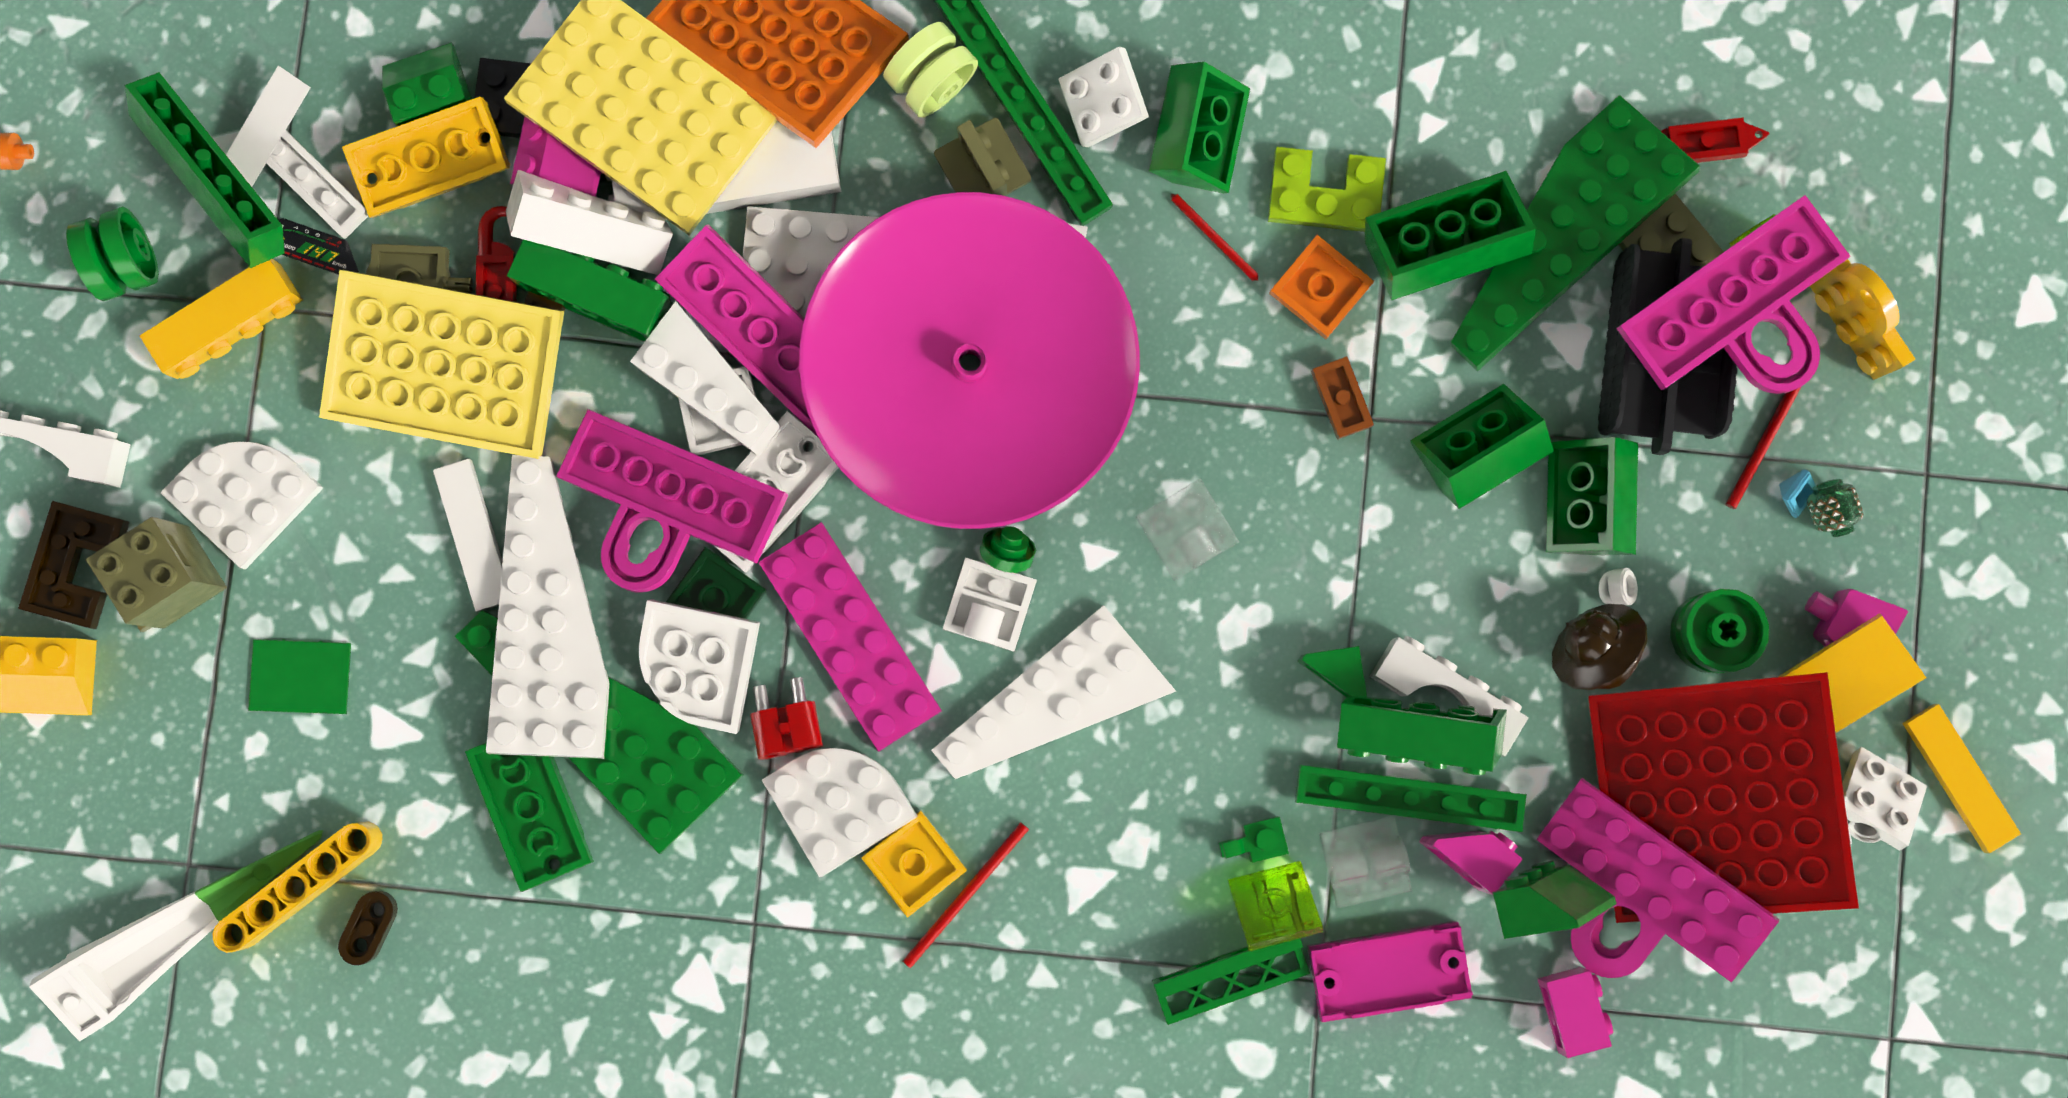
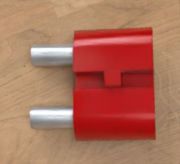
M802 677L790 680L794 703L778 709L776 707L770 708L766 685L753 687L757 711L751 713L750 718L759 760L787 756L788 753L806 752L823 746L816 705L814 701H807Z

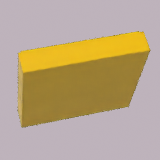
M922 810L917 813V818L894 831L861 857L907 918L967 871V868Z

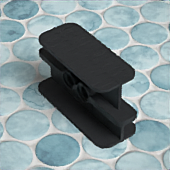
M1680 238L1674 242L1671 253L1640 250L1638 244H1631L1619 254L1615 261L1612 278V296L1610 297L1611 306L1609 308L1607 343L1605 345L1606 354L1604 355L1605 364L1601 384V402L1599 403L1598 431L1601 435L1616 433L1652 438L1651 452L1655 455H1665L1670 452L1673 431L1704 435L1706 439H1713L1725 434L1733 419L1732 413L1734 411L1733 403L1738 368L1724 348L1717 351L1670 386L1661 390L1616 329L1702 268V266L1690 265L1692 240L1687 238Z

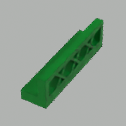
M1293 929L1289 931L1288 935H1276L1277 943L1275 936L1152 980L1167 1025L1309 975L1310 971L1301 949L1303 945L1300 937L1296 936V932ZM1294 952L1299 966L1298 969L1283 973L1272 968L1276 957ZM1253 965L1264 968L1256 984L1248 986L1236 980L1239 971ZM1269 971L1278 975L1266 980ZM1217 978L1228 981L1225 991L1220 997L1213 999L1200 993L1206 982ZM1233 984L1242 988L1230 993ZM1184 990L1193 994L1186 1009L1171 1013L1166 999L1167 996ZM1198 997L1206 1001L1194 1006Z

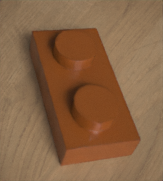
M1347 356L1311 370L1337 440L1374 426Z

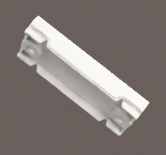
M788 411L777 422L780 428L759 456L751 451L735 469L738 473L788 494V498L762 554L773 545L839 468L827 453L820 439ZM807 442L813 443L814 446L810 452H806L803 449L804 444ZM716 547L745 573L754 565V562Z

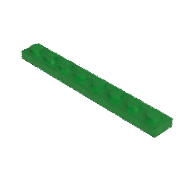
M934 0L962 45L978 60L977 68L1078 223L1084 226L1113 207L1111 200L980 0Z

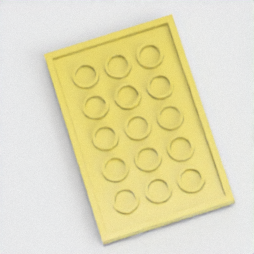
M581 0L504 97L507 104L689 236L777 122L776 117L746 94L745 90L621 0Z
M339 270L319 418L539 459L543 454L564 311L359 272Z

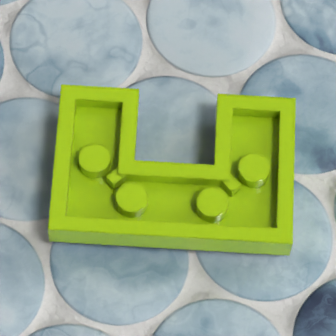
M1276 147L1268 222L1365 232V217L1381 212L1386 158L1349 154L1346 166L1344 190L1310 186L1313 150Z

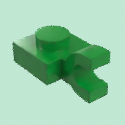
M1279 816L1241 825L1243 837L1218 842L1222 858H1230L1248 852L1250 862L1254 863L1289 854Z

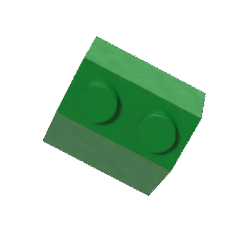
M452 42L382 66V89L393 122L397 126L472 100Z

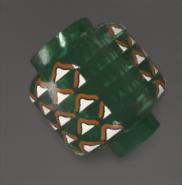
M1842 479L1828 480L1815 485L1812 488L1813 493L1808 496L1806 501L1816 530L1831 532L1832 537H1840L1852 533L1855 530L1854 525L1864 516L1855 487L1852 484L1843 483Z

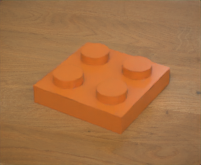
M1316 235L1270 290L1269 294L1326 340L1370 288L1374 280L1319 235Z

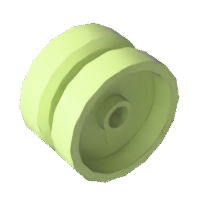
M943 22L930 24L916 33L893 56L883 74L884 80L896 93H907L906 104L918 117L922 118L933 114L954 98L968 83L978 66V60L966 47H954L956 37Z

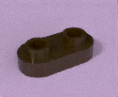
M373 891L363 895L358 900L338 944L339 954L345 962L351 965H363L377 957L397 916L398 907L392 895L385 891ZM376 903H380L384 907V913L381 917L374 913ZM359 938H363L367 942V949L364 952L357 947Z

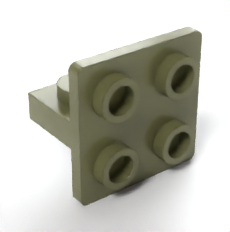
M993 118L976 128L971 120H968L957 127L958 138L934 151V156L955 193L981 192L1006 196L1031 182L1030 173L998 118Z

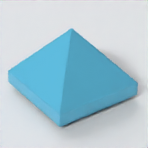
M1805 469L1779 484L1782 499L1791 516L1795 518L1799 517L1807 506V501L1810 502L1818 491L1810 472Z

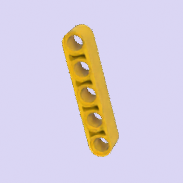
M371 822L351 823L341 828L219 921L213 930L215 946L226 953L254 946L373 855L381 847L383 841L380 828ZM357 830L363 831L366 836V844L362 850L356 847L354 843V835ZM327 853L331 854L335 859V868L331 873L323 866V859ZM296 877L302 879L305 889L301 896H298L293 890V881ZM265 901H269L273 906L274 913L271 919H267L262 913V906ZM235 924L242 930V939L239 943L231 935L232 927Z

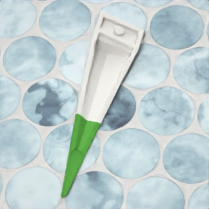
M323 830L316 831L67 954L64 960L33 978L29 987L79 1041L83 1040L113 1021L163 973L211 932L219 921L242 905L278 873L319 841Z

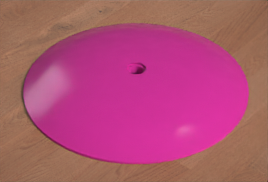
M957 192L915 200L895 208L859 231L839 251L826 268L809 302L802 326L799 371L806 408L817 436L835 464L859 489L892 511L916 521L956 529H985L1021 522L1052 509L1080 490L1101 469L1120 441L1132 414L1139 381L1140 349L1132 309L1121 283L1100 252L1080 232L1050 212L1022 200L981 192ZM967 354H972L980 360L981 364L976 370L967 371L960 366V359Z

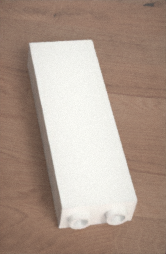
M777 121L706 214L842 192L832 131L815 148ZM605 175L607 181H612L614 194L608 196L609 201L620 203L640 213L653 212L658 214Z

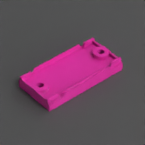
M1457 921L1307 945L1319 1017L1322 1023L1439 1005L1450 1001L1469 999L1473 995L1461 926H1459ZM1452 957H1455L1458 961L1457 966L1454 968H1450L1448 965V960ZM1326 978H1333L1334 985L1331 988L1325 987L1324 981Z

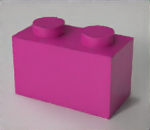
M1578 967L1537 978L1559 1054L1566 1058H1571L1612 1047L1609 1035L1613 1034V1026L1607 1012H1602L1599 997L1603 996V992L1596 974L1592 975L1590 970Z

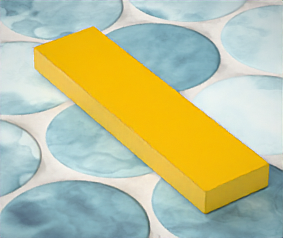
M1939 704L1929 706L1902 723L1984 853H1991L2021 835Z

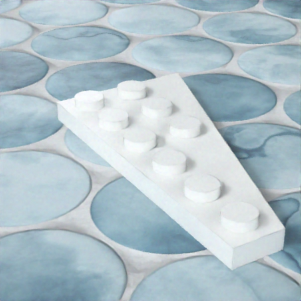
M1103 605L931 751L955 779H958L1174 693L1176 690Z

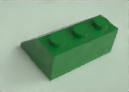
M1206 62L1171 65L1149 171L1171 183L1223 194L1229 193L1250 88Z
M1505 384L1500 385L1410 440L1414 450L1440 491L1458 509H1461L1554 452L1545 420Z
M1618 437L1551 442L1554 452L1548 455L1546 553L1601 556L1636 555L1638 443Z
M1554 861L1532 865V869L1519 872V876L1504 880L1505 886L1493 892L1504 939L1579 928L1617 904L1614 895L1572 866L1555 867Z

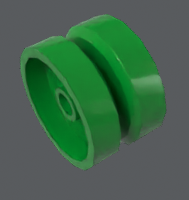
M122 206L100 214L99 222L89 217L67 226V246L72 262L79 277L95 298L104 302L125 294L127 287L136 291L158 282L159 271L153 247L140 222L129 209Z
M1718 589L1689 597L1677 608L1671 621L1670 639L1675 653L1687 666L1702 673L1736 672L1750 667L1762 656L1769 642V623L1764 609L1753 597L1739 590Z

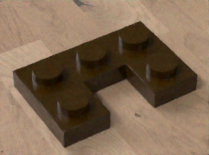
M52 501L18 609L86 628L97 629L107 593L72 584L83 548L96 552L127 533L130 521Z

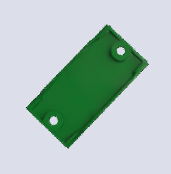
M487 742L465 751L520 892L534 888L594 862L584 837V831L554 757L486 753ZM552 859H557L560 863L559 868L556 870L550 866Z

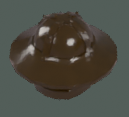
M1605 604L1588 609L1575 619L1566 622V628L1558 636L1552 651V668L1559 680L1573 689L1594 690L1619 687L1629 679L1638 666L1648 641L1647 625L1638 611L1624 604Z

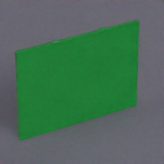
M282 639V641L253 640L248 711L347 714L351 643L323 642L322 640L319 642L286 641L285 639Z

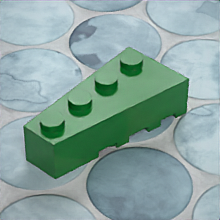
M1351 695L1341 703L1337 748L1347 749V753L1352 756L1369 757L1372 753L1385 755L1387 761L1395 763H1407L1411 759L1424 761V766L1433 769H1446L1447 765L1463 767V772L1468 774L1485 775L1486 771L1493 772L1502 755L1506 709L1493 708L1492 716L1479 715L1478 712L1474 711L1475 708L1473 706L1458 705V708H1451L1445 712L1440 711V707L1435 705V703H1410L1409 708H1401L1402 702L1400 700Z

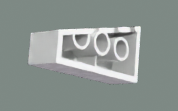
M521 170L517 171L506 208L509 230L513 237L659 275L673 235L665 218L656 213H640L620 203L606 201Z
M675 301L630 362L759 456L780 428V425L689 315Z

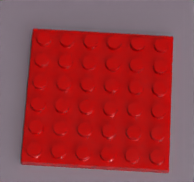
M1828 672L1588 696L1599 789L1601 792L1772 914L1859 909ZM1623 906L1614 907L1616 923L1640 922L1633 910Z

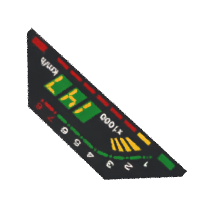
M284 218L278 219L283 225L284 254L282 255L338 275L339 270L359 272L347 240Z

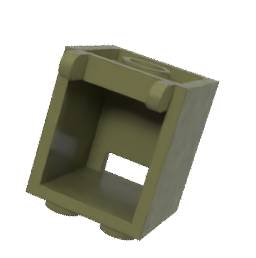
M150 517L86 558L87 563L124 622L136 625L140 632H145L152 627L166 628L227 588L189 526L155 517Z

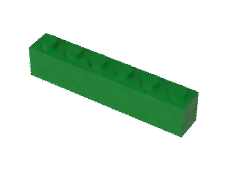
M160 72L124 85L128 113L131 119L246 264L253 268L284 254L283 225Z

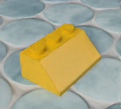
M0 636V713L92 715L97 641L77 638Z

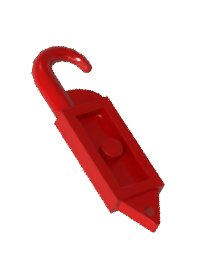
M1744 117L1668 126V128L1661 131L1696 163L1744 158L1750 149L1762 142L1770 134L1766 130L1745 123Z
M496 206L484 213L478 226L476 295L517 302V285L507 277L515 259V253L508 245L493 242V226L495 221L500 217H507V207Z

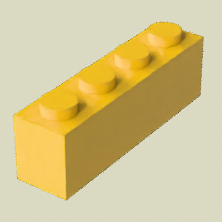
M271 259L253 268L248 267L139 336L162 373L175 379H183L198 372L200 369L199 365L210 358L215 359L227 354L232 349L231 345L242 338L248 339L259 334L264 328L263 325L274 318L280 319L288 316L295 310V305L303 301L282 265Z

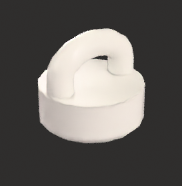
M1629 568L1614 569L1603 574L1598 587L1602 602L1604 604L1632 605L1636 601L1638 593L1637 581L1634 573Z

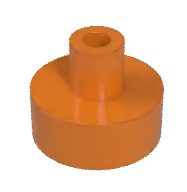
M0 133V169L20 170L24 164V159H33V146L31 144H23L21 137L17 133Z

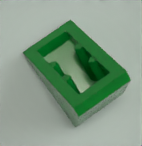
M1359 646L1301 655L1297 660L1346 698L1349 695L1367 697Z

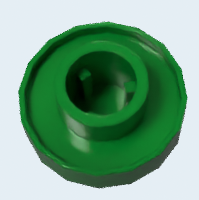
M1007 526L991 529L985 533L979 551L982 559L991 567L1003 572L1018 573L1026 571L1031 567L1036 548L1033 541L1020 529Z

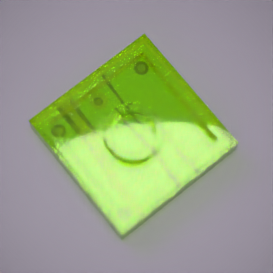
M1301 861L1228 879V886L1248 951L1323 932V925Z

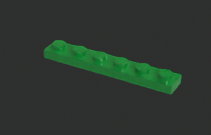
M1299 765L1295 802L1523 832L1527 794Z

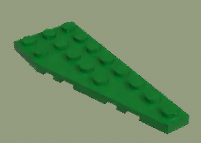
M1619 95L1563 146L1527 209L1536 228L1532 254L1494 266L1452 339V347L1476 371H1479L1699 172L1700 165Z
M482 610L455 637L493 676L498 617ZM608 676L610 685L604 759L568 758L657 853L662 854L744 774L697 725L687 723L675 717L657 701Z

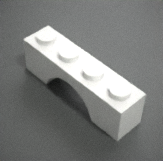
M1405 636L1404 639L1400 637L1393 638L1369 677L1401 697L1408 696L1423 686L1431 685L1446 689L1459 700L1462 706H1473L1475 708L1474 711L1478 712L1479 715L1492 716L1493 708L1506 709L1507 714L1501 755L1506 757L1529 718L1520 713L1522 706L1502 695L1498 699L1487 692L1490 687L1474 676L1470 675L1468 680L1455 672L1457 666L1444 657L1437 656L1436 659H1433L1423 652L1425 646L1409 636Z

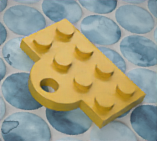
M1847 259L1810 285L1815 293V301L1818 307L1823 312L1829 314L1836 324L1837 335L1844 343L1850 345L1857 356L1858 366L1865 374L1870 375L1873 380L1901 369L1916 360L1894 328L1899 323L1897 303L1887 285L1873 270L1863 264H1851Z

